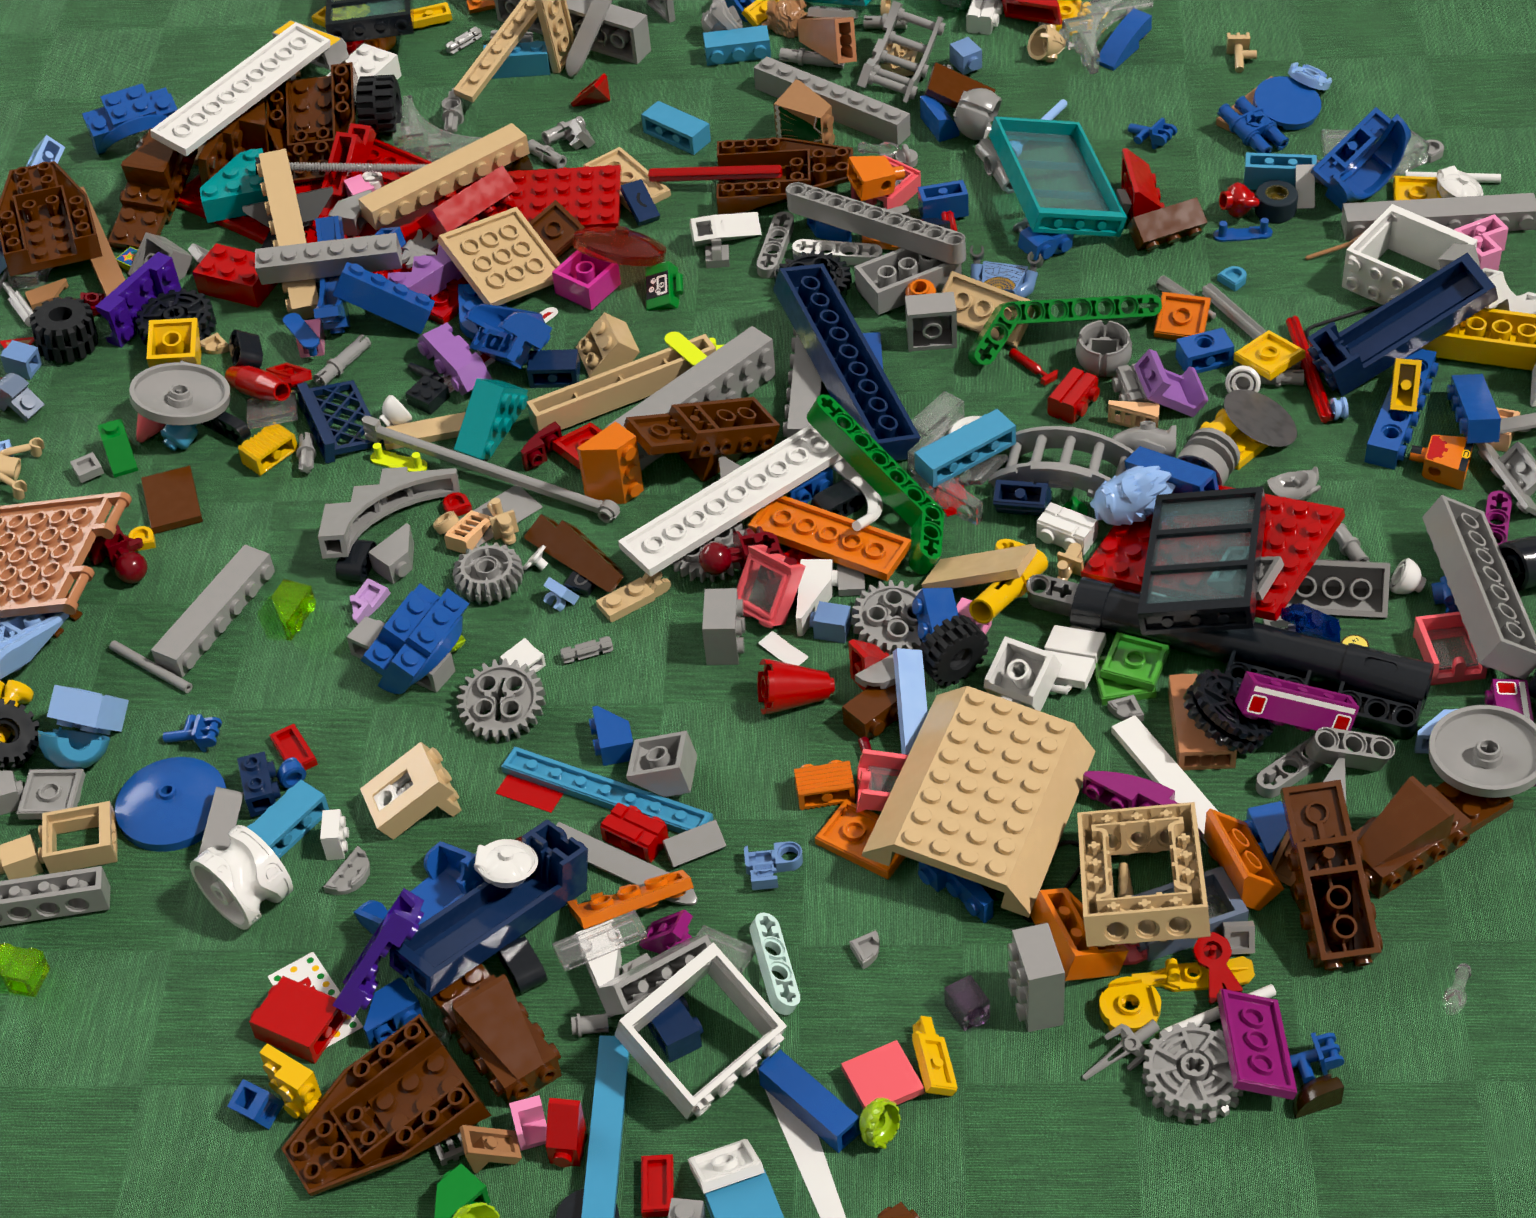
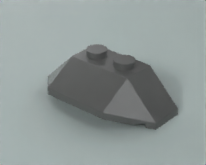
M332 186L296 194L303 227L312 225V220L318 218L334 192ZM267 201L242 206L244 213L270 228L268 221L273 219L272 215L267 216L264 204Z

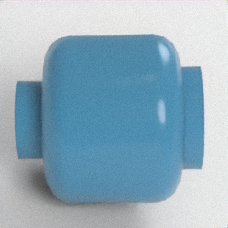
M165 424L161 429V435L165 439L163 444L173 451L177 448L186 450L198 435L197 424Z

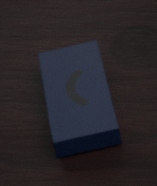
M642 179L621 185L620 191L638 226L660 219V214Z

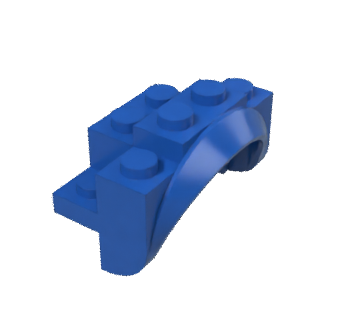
M142 83L100 96L103 107L82 113V116L90 133L97 155L105 153L111 145L128 136L153 129L178 109L171 93L168 94L166 87L146 93Z
M1375 107L1312 168L1311 174L1328 188L1325 196L1342 210L1343 203H1351L1368 198L1378 192L1390 180L1404 156L1406 147L1411 139V131L1398 114L1390 119Z
M479 304L472 307L464 317L479 326L470 349L477 353L485 354L501 364L519 369L528 361L530 349L540 351L548 343L552 327L546 325L541 313L516 308Z
M421 583L414 591H411L383 626L380 634L361 659L362 662L383 676L378 686L390 693L402 694L433 670L451 651L461 636L463 614L470 603L448 588L441 597Z

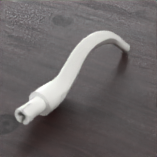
M842 458L831 465V467L863 493L868 504L867 514L852 523V528L855 531H859L880 517L883 511L882 497Z

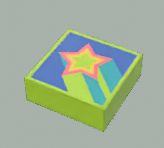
M130 246L116 258L119 267L129 271L138 250Z

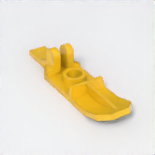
M1244 956L1228 960L1227 966L1240 985L1248 984L1253 979L1255 972L1252 960ZM1169 958L1165 961V968L1147 973L1131 974V977L1142 979V983L1149 987L1150 985L1153 987H1163L1172 992L1209 989L1208 969L1200 966L1198 962L1178 964L1177 959ZM1196 973L1198 976L1191 977L1188 974Z

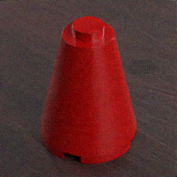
M762 659L759 665H764V670L758 671L757 694L758 702H764L765 709H760L762 714H772L828 700L830 694L834 693V678L830 677L828 672L771 659Z

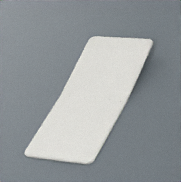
M1314 164L1296 165L1297 209L1315 207V176L1311 174V170L1315 166Z
M773 631L759 641V645L784 663L799 666L808 658L806 654L790 645Z

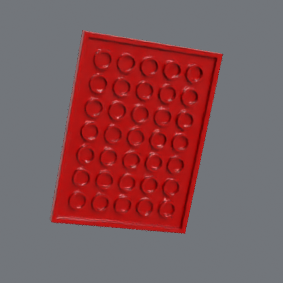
M1218 485L1219 490L1235 489L1232 487ZM1265 494L1267 510L1262 557L1281 556L1284 566L1264 599L1257 600L1255 617L1277 621L1345 518L1344 508ZM1253 512L1164 519L1162 530L1252 523ZM1153 515L1147 517L1144 522H1133L1132 525H1114L1086 563L1083 571L1080 572L1081 577L1085 576L1113 583L1118 588L1141 592ZM1251 532L1161 539L1157 566L1222 561L1229 549L1249 548ZM1215 571L1155 575L1152 593L1179 601L1238 598L1219 593L1208 587L1207 583Z

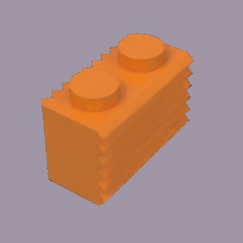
M833 760L828 764L816 766L805 764L800 768L794 769L800 810L820 808L821 806L826 807L827 805L832 806L833 804L838 805L842 804L845 799L853 803L856 801L855 784L850 761Z

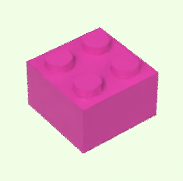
M583 246L552 271L555 294L590 310H593L621 285L618 262Z

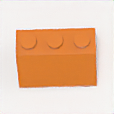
M616 421L577 447L585 496L597 500H612L617 504H625L644 491L636 435Z
M1210 808L1206 812L1204 839L1209 846L1208 852L1218 862L1219 866L1224 868L1246 907L1260 911L1284 888L1247 823Z

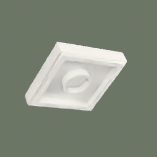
M743 1139L688 1159L690 1170L704 1194L765 1173L762 1162L748 1139Z

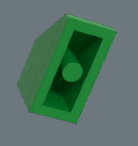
M122 418L97 425L114 478L139 471Z
M460 1163L454 1170L446 1172L437 1184L434 1218H452L456 1211L466 1204L487 1203L488 1205L491 1201L486 1185Z

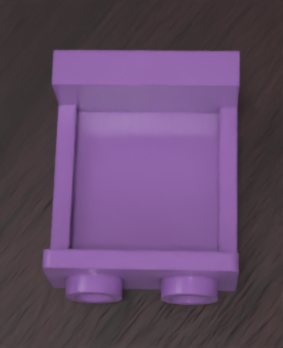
M1148 349L1134 365L1148 400L1194 417L1208 402V397L1195 368L1188 367L1182 375L1164 369L1158 353L1152 349Z

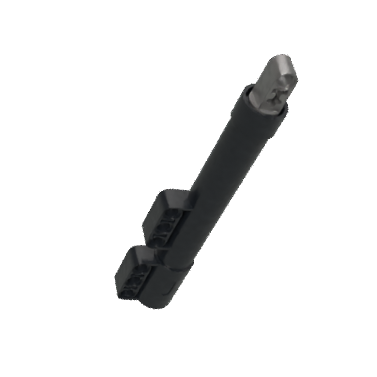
M1036 574L1031 576L1026 584L1028 601L1033 607L1069 616L1072 626L1087 628L1101 633L1116 634L1119 632L1170 645L1171 649L1228 663L1226 671L1230 672L1232 677L1235 678L1238 676L1243 679L1246 671L1303 685L1311 686L1312 684L1336 690L1337 693L1350 695L1360 707L1352 725L1354 728L1401 740L1410 739L1416 733L1429 694L1434 663L1354 643L1347 645L1254 622V628L1142 635L1137 615L1140 593L1118 588L1113 583L1085 576L1082 577L1078 584ZM1036 590H1044L1041 593L1035 592ZM1154 596L1151 599V603L1174 602ZM1371 713H1379V714H1381L1382 716H1381V717H1373V716H1371L1370 714H1371ZM1407 720L1410 722V724L1405 725L1399 723L1398 721Z

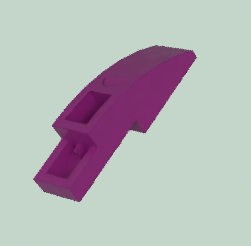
M1086 771L1083 774L1082 793L1092 800H1097L1111 807V809L1178 804L1175 802V790L1145 778L1108 771Z

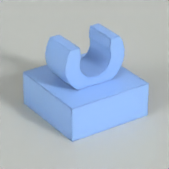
M550 577L543 585L551 590V592L545 595L543 601L551 606L553 601L557 599L553 608L559 612L565 608L566 601L575 605L580 597Z

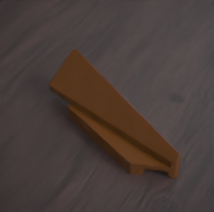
M540 514L524 536L527 541L538 548L542 545L546 546L544 552L607 592L614 591L624 577L621 575L623 573L622 569L576 526L563 520L558 524L555 520Z

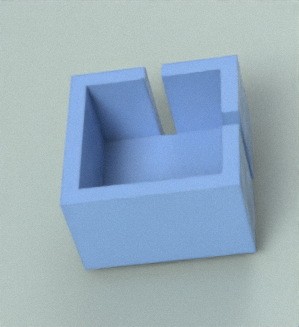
M54 685L47 717L57 719V725L110 735L111 730L122 732L129 700L110 695L103 696L101 693Z

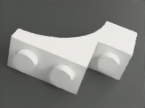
M1489 268L1482 269L1496 286L1498 300L1485 308L1536 314V293L1527 292L1516 296L1508 287L1502 271Z

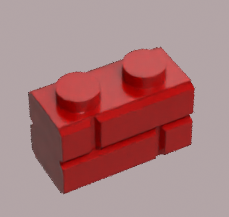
M1073 367L1048 397L1047 413L1057 419L1061 418L1070 424H1073L1079 416L1083 417L1087 412L1089 403L1091 401L1095 402L1100 394L1097 376L1088 372L1084 373L1083 370Z
M617 803L611 810L610 815L606 816L600 826L603 841L649 863H652L659 854V851L664 848L662 841L669 838L667 825L661 818L657 816L651 818L642 814L633 805L627 807Z

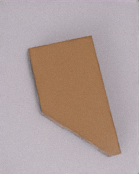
M66 278L26 291L25 295L32 310H34L37 306H42V302L46 300L52 301L53 298L59 297L61 291L67 289L69 285Z

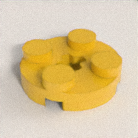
M1137 977L1117 978L1108 984V988L1104 992L1102 991L1100 995V1016L1104 1023L1109 1026L1110 1031L1120 1024L1129 1026L1132 1032L1135 1033L1152 1019L1157 1023L1161 1013V998L1156 988L1152 985L1149 987L1143 984L1142 979ZM1127 1001H1131L1134 1006L1138 1005L1134 1010L1124 1008Z

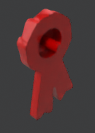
M1211 932V937L1198 938L1194 945L1193 953L1198 964L1208 969L1209 1004L1213 1005L1215 1002H1218L1217 994L1220 988L1223 989V986L1226 990L1242 993V986L1227 966V962L1232 954L1227 938L1215 932Z

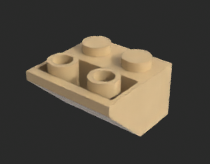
M605 312L576 346L589 377L630 363L640 353L627 323Z

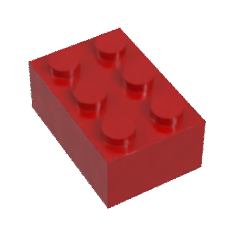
M217 243L192 272L198 293L257 308L278 284H261L255 270V252Z

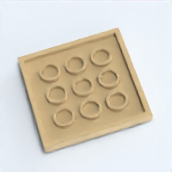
M517 207L441 234L437 241L483 303L499 306L554 284L552 271L560 265V262Z

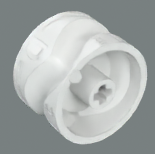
M236 825L228 833L231 840L227 850H217L214 847L206 849L190 863V869L197 885L220 914L233 925L246 930L262 917L259 909L260 903L263 900L267 899L274 903L281 902L285 896H288L293 891V884L286 868L274 851L249 828Z

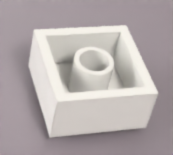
M340 809L323 810L320 840L326 859H345V852H348L346 838L349 837L346 818L342 816Z

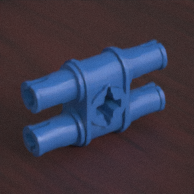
M1245 96L1238 98L1234 105V108L1243 115H1239L1227 103L1219 108L1217 115L1229 125V130L1235 133L1245 146H1251L1257 153H1271L1272 146L1264 140L1266 138L1278 150H1282L1287 146L1289 138L1280 132L1277 128V123L1269 119L1263 113L1262 108L1252 105Z

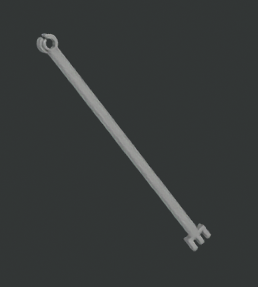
M364 416L362 418L365 438L369 441L379 443L383 439L598 513L599 519L605 523L614 521L621 512L619 511L620 507L612 500H597L381 426L380 419L371 416Z

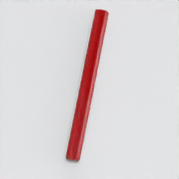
M781 165L649 169L648 177L651 182L782 178L783 171Z
M1293 315L1291 318L1286 319V325L1293 344L1305 350V358L1301 360V367L1304 369V376L1318 416L1322 423H1327L1333 420L1334 415L1316 366L1312 364L1313 359L1307 350L1309 345L1299 318Z

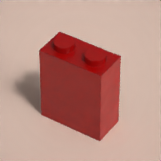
M282 976L279 982L271 987L267 998L261 1006L254 1010L249 1023L256 1039L315 1064L348 1016L343 1011L332 1006L336 1000L335 997Z

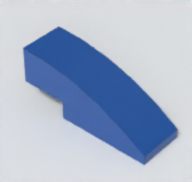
M1133 8L1106 41L1096 58V64L1113 71L1118 68L1139 48V41L1152 30V15Z

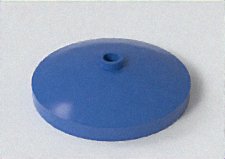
M191 757L167 758L145 766L128 779L117 796L115 816L122 834L137 847L156 852L180 850L198 843L203 839L216 786L226 788L224 779L215 767L205 761Z

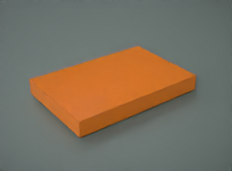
M847 799L843 801L815 837L816 845L888 880L905 858V856L895 853L890 865L886 866L862 857V852L880 815L867 809L856 813V804Z

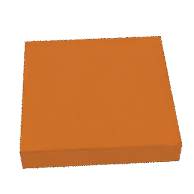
M1162 292V309L1157 315L1154 337L1177 340L1205 332L1211 298Z

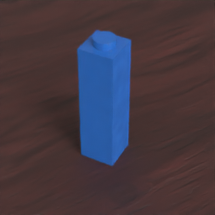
M1141 446L1124 461L1126 470L1136 466H1160L1161 471L1170 472L1172 476L1166 482L1173 483L1176 486L1173 493L1219 490L1215 471Z
M781 1049L773 1056L763 1060L758 1068L760 1086L837 1153L861 1134L859 1116Z

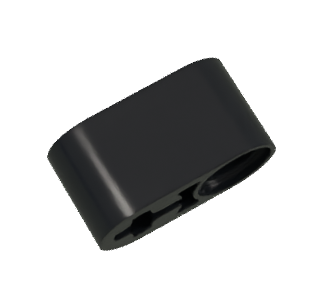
M236 329L233 330L229 339V350L233 366H253L260 369L263 361V351L259 335Z
M845 479L817 493L813 497L811 505L847 517L864 505L865 496L849 480Z
M357 539L351 548L349 556L339 557L336 564L337 579L364 583L372 568L368 552L377 546L376 542Z
M525 936L510 942L498 951L499 958L520 994L548 981L540 960Z

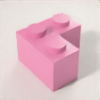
M1495 214L1454 229L1478 240L1476 251L1481 269L1499 270L1501 254L1505 250L1509 228Z

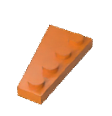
M683 870L646 879L644 882L645 886L642 887L629 884L619 887L617 894L603 895V892L591 895V901L578 904L577 899L568 901L567 905L573 917L583 929L613 918H625L631 915V911L639 908H652L663 899L681 897L686 894L687 890L694 887L691 877Z

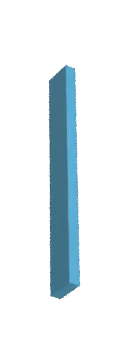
M518 747L512 749L501 766L503 773L610 810L617 803L627 807L629 805L636 806L642 814L651 818L653 816L661 818L667 825L668 830L677 833H683L713 821L712 813Z
M599 1036L581 1218H615L630 1055L615 1036Z

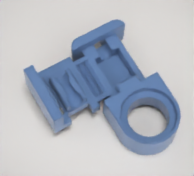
M795 842L774 843V850L748 852V846L744 847L746 873L751 875L752 890L778 888L777 876H773V873L793 871L798 869L803 863L802 848ZM787 852H794L797 854V857L794 860L788 861L784 860L782 855Z

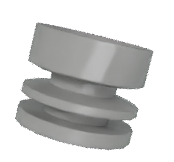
M1201 428L1193 433L1177 459L1215 471L1218 485L1223 486L1240 461V451L1232 438L1224 432L1214 428Z

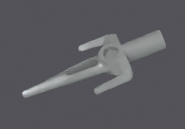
M1152 1019L1135 1033L1132 1032L1129 1026L1124 1024L1114 1028L1104 1036L1105 1039L1109 1040L1120 1034L1122 1040L1105 1057L1082 1075V1078L1084 1080L1089 1079L1131 1053L1137 1057L1127 1066V1069L1129 1071L1134 1069L1144 1061L1146 1049L1141 1043L1160 1030L1158 1024ZM1120 1048L1124 1050L1115 1058L1108 1061V1058L1112 1056L1115 1052H1117Z

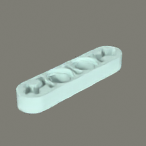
M759 913L749 928L771 1007L776 1012L782 1015H790L800 1002V994L781 928L774 916L768 913ZM765 947L775 950L777 956L768 953ZM772 971L779 972L784 977V980L776 978Z

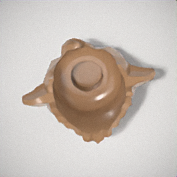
M769 0L767 1L766 11L768 20L763 22L761 26L767 25L768 30L772 29L775 34L783 35L790 39V37L795 38V36H798L797 20L812 18L813 16H808V13L804 12V8L807 6L804 0H779L778 2Z

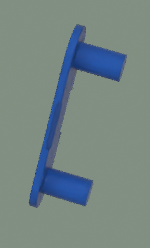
M1267 218L1260 220V226L1238 229L1227 228V222L1220 221L1219 229L1214 232L1213 237L1219 242L1270 238L1273 231L1268 227L1269 219Z
M290 313L284 316V325L297 338L299 343L308 349L310 356H316L318 354L316 347L320 343L318 336L299 314Z

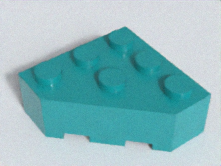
M262 148L240 152L200 187L201 202L207 223L246 216L247 214L243 212L242 206L268 200V196L263 197L260 183L264 182V177L259 178V175H256L255 157H259V154L263 153Z
M477 378L454 450L479 459H490L521 414V411L525 409L526 402L528 401V390L500 380Z

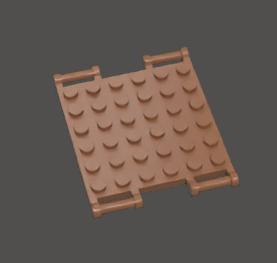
M114 492L0 506V618L64 612L68 615L75 614L78 608L77 602L87 582H90L95 575L91 567L82 566L96 537L102 536L106 539L114 537L116 525L124 509L129 507L132 497L126 492ZM114 506L113 509H112V511H111V513H110V515H109V517H108V519H107V521H106V523H104V521H105L107 515L109 514V511H110L111 507ZM74 580H76L68 598H66Z

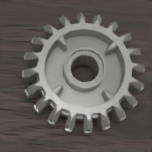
M487 542L481 547L476 545L473 550L466 549V554H460L458 561L454 562L452 575L455 588L460 592L462 598L467 597L469 602L476 600L480 605L484 601L491 604L492 601L497 600L501 603L503 597L510 598L511 592H517L518 586L522 585L524 570L521 559L514 549H509L506 544L501 547L497 542L492 546L488 545Z

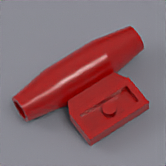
M286 362L266 368V371L253 366H231L225 372V379L242 394L263 401H284L290 396V387H297V384L312 380V373L310 369Z

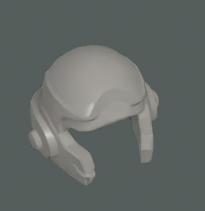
M713 0L709 10L702 13L701 24L704 32L743 28L736 8L734 6L728 8L725 0Z

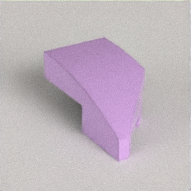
M367 578L358 592L350 596V602L353 607L352 617L355 623L359 624L365 616L369 617L382 605L391 594L387 587Z

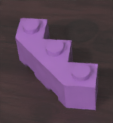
M439 244L437 255L414 256L412 272L388 273L387 280L396 284H403L416 293H423L433 297L447 288L446 284L453 279L458 281L464 276Z
M445 323L418 337V349L423 356L426 355L428 360L434 357V365L440 374L443 373L444 377L451 375V383L457 392L459 391L461 395H464L473 390L477 378L492 380V377L482 358L476 352L471 354L469 344L460 335L454 336L452 334V327Z

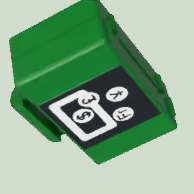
M670 261L646 267V310L677 309L679 306V295L683 294V275L678 273V267Z

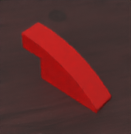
M1002 0L1005 17L1056 25L1063 23L1057 0Z
M350 123L348 133L336 131L328 163H367L376 137L374 129L368 125ZM326 171L321 188L332 186L334 192L331 196L343 198L347 194L344 180L357 176L362 171Z

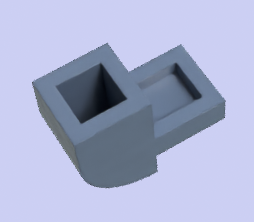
M8 373L0 380V409L4 412L11 407L27 422L45 404L28 388V381L15 373Z

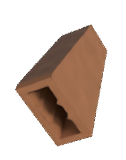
M816 17L797 20L799 42L835 64L857 62L854 17Z
M1169 675L1168 699L1177 764L1182 770L1235 768L1237 750L1234 752L1229 751L1227 746H1219L1213 738L1208 739L1202 729L1195 727L1196 722L1188 717L1189 710L1184 708L1185 700L1183 696L1189 686L1193 685L1198 675Z

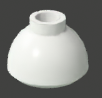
M1241 365L1233 368L1228 373L1225 386L1228 393L1238 389L1259 392L1261 380L1255 369Z
M388 395L383 402L382 415L379 417L388 427L411 422L412 415L393 395Z
M1410 558L1404 559L1399 563L1390 581L1391 592L1402 595L1413 591L1419 593L1425 586L1426 578L1422 577L1419 566Z

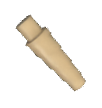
M1120 863L1118 867L1117 898L1125 897V895L1133 896L1132 881L1127 863Z

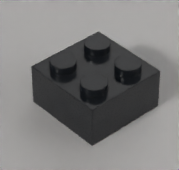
M425 375L405 393L408 405L430 415L450 398L447 385Z

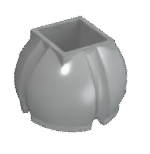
M984 88L964 91L953 114L955 123L961 133L973 140L987 138L992 127L990 122L998 115L1002 102L1001 97L993 91Z
M1102 320L1089 323L1082 328L1076 341V356L1080 365L1088 373L1097 377H1115L1117 367L1127 365L1132 355L1130 334L1123 325L1117 322L1109 321L1107 325H1104Z

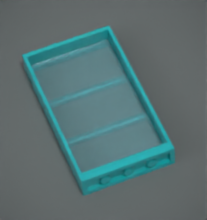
M994 117L989 137L1033 232L1121 237L1127 216L1079 122Z

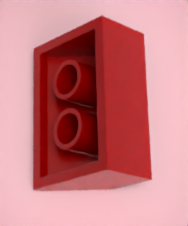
M1122 149L1121 189H1126L1132 203L1128 213L1131 221L1135 216L1158 210L1165 206L1163 202H1160L1161 194L1160 189L1156 188V175L1151 173L1149 164L1129 149Z

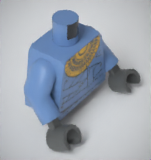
M973 245L970 247V257L973 260V264H971V278L1024 298L1032 294L1038 276L1036 270L1044 262L1041 254L1035 262L1032 261L1034 257L1033 252L1028 254L1027 259L1030 264V269L1028 270V266L989 261H983V264H980L984 258V247L981 245V253L978 255L973 253Z

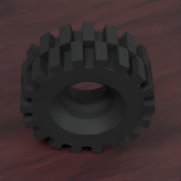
M957 615L952 616L951 621L945 619L942 621L943 625L941 626L937 624L933 628L935 631L925 636L927 641L922 642L920 645L924 670L938 685L950 686L951 682L955 685L959 683L961 678H968V673L971 671L974 673L977 670L976 665L982 664L984 661L982 656L988 653L986 648L989 646L988 637L969 617L961 615L960 618Z
M0 699V726L10 730L14 739L10 743L0 741V770L3 771L6 768L7 771H13L16 766L18 769L22 767L38 747V731L36 730L40 725L38 720L32 722L35 716L32 711L28 714L24 712L26 706L21 704L18 708L14 706L16 702L14 700H9L7 704H4V699Z

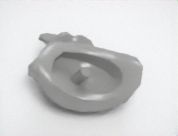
M1313 467L1312 470L1283 473L1267 480L1268 486L1274 494L1304 501L1309 499L1312 494L1317 493L1321 489L1320 485L1316 486L1319 480L1318 467Z

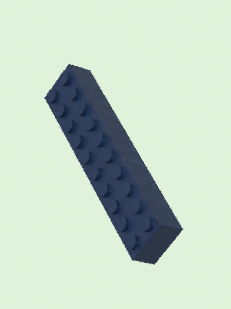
M824 264L780 268L773 290L830 396L895 461L913 458L921 437Z

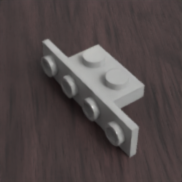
M1517 441L1500 457L1492 445L1476 443L1480 449L1478 454L1486 462H1490L1492 473L1504 481L1503 488L1518 500L1516 502L1517 507L1525 514L1531 513L1536 516V504L1530 497L1536 491V460L1526 447Z

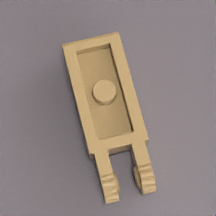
M661 571L651 577L645 573L642 578L640 577L596 600V604L610 622H614L666 593L671 587V582L667 578L661 579L663 577Z

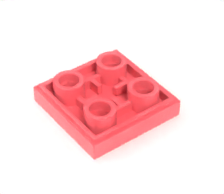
M897 1040L841 1063L842 1071L863 1109L871 1101L880 1097L889 1099L899 1105L924 1094V1086Z

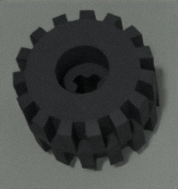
M395 75L360 76L356 88L359 124L371 126L376 134L398 133L402 123V99Z
M66 296L62 299L57 297L53 298L52 301L46 300L42 302V306H37L33 310L34 313L30 315V325L35 346L38 347L40 356H44L47 361L55 360L56 363H63V361L75 362V359L87 357L86 354L92 353L95 350L94 346L98 345L93 312L90 305L84 303L82 299L77 298L74 300L73 297Z

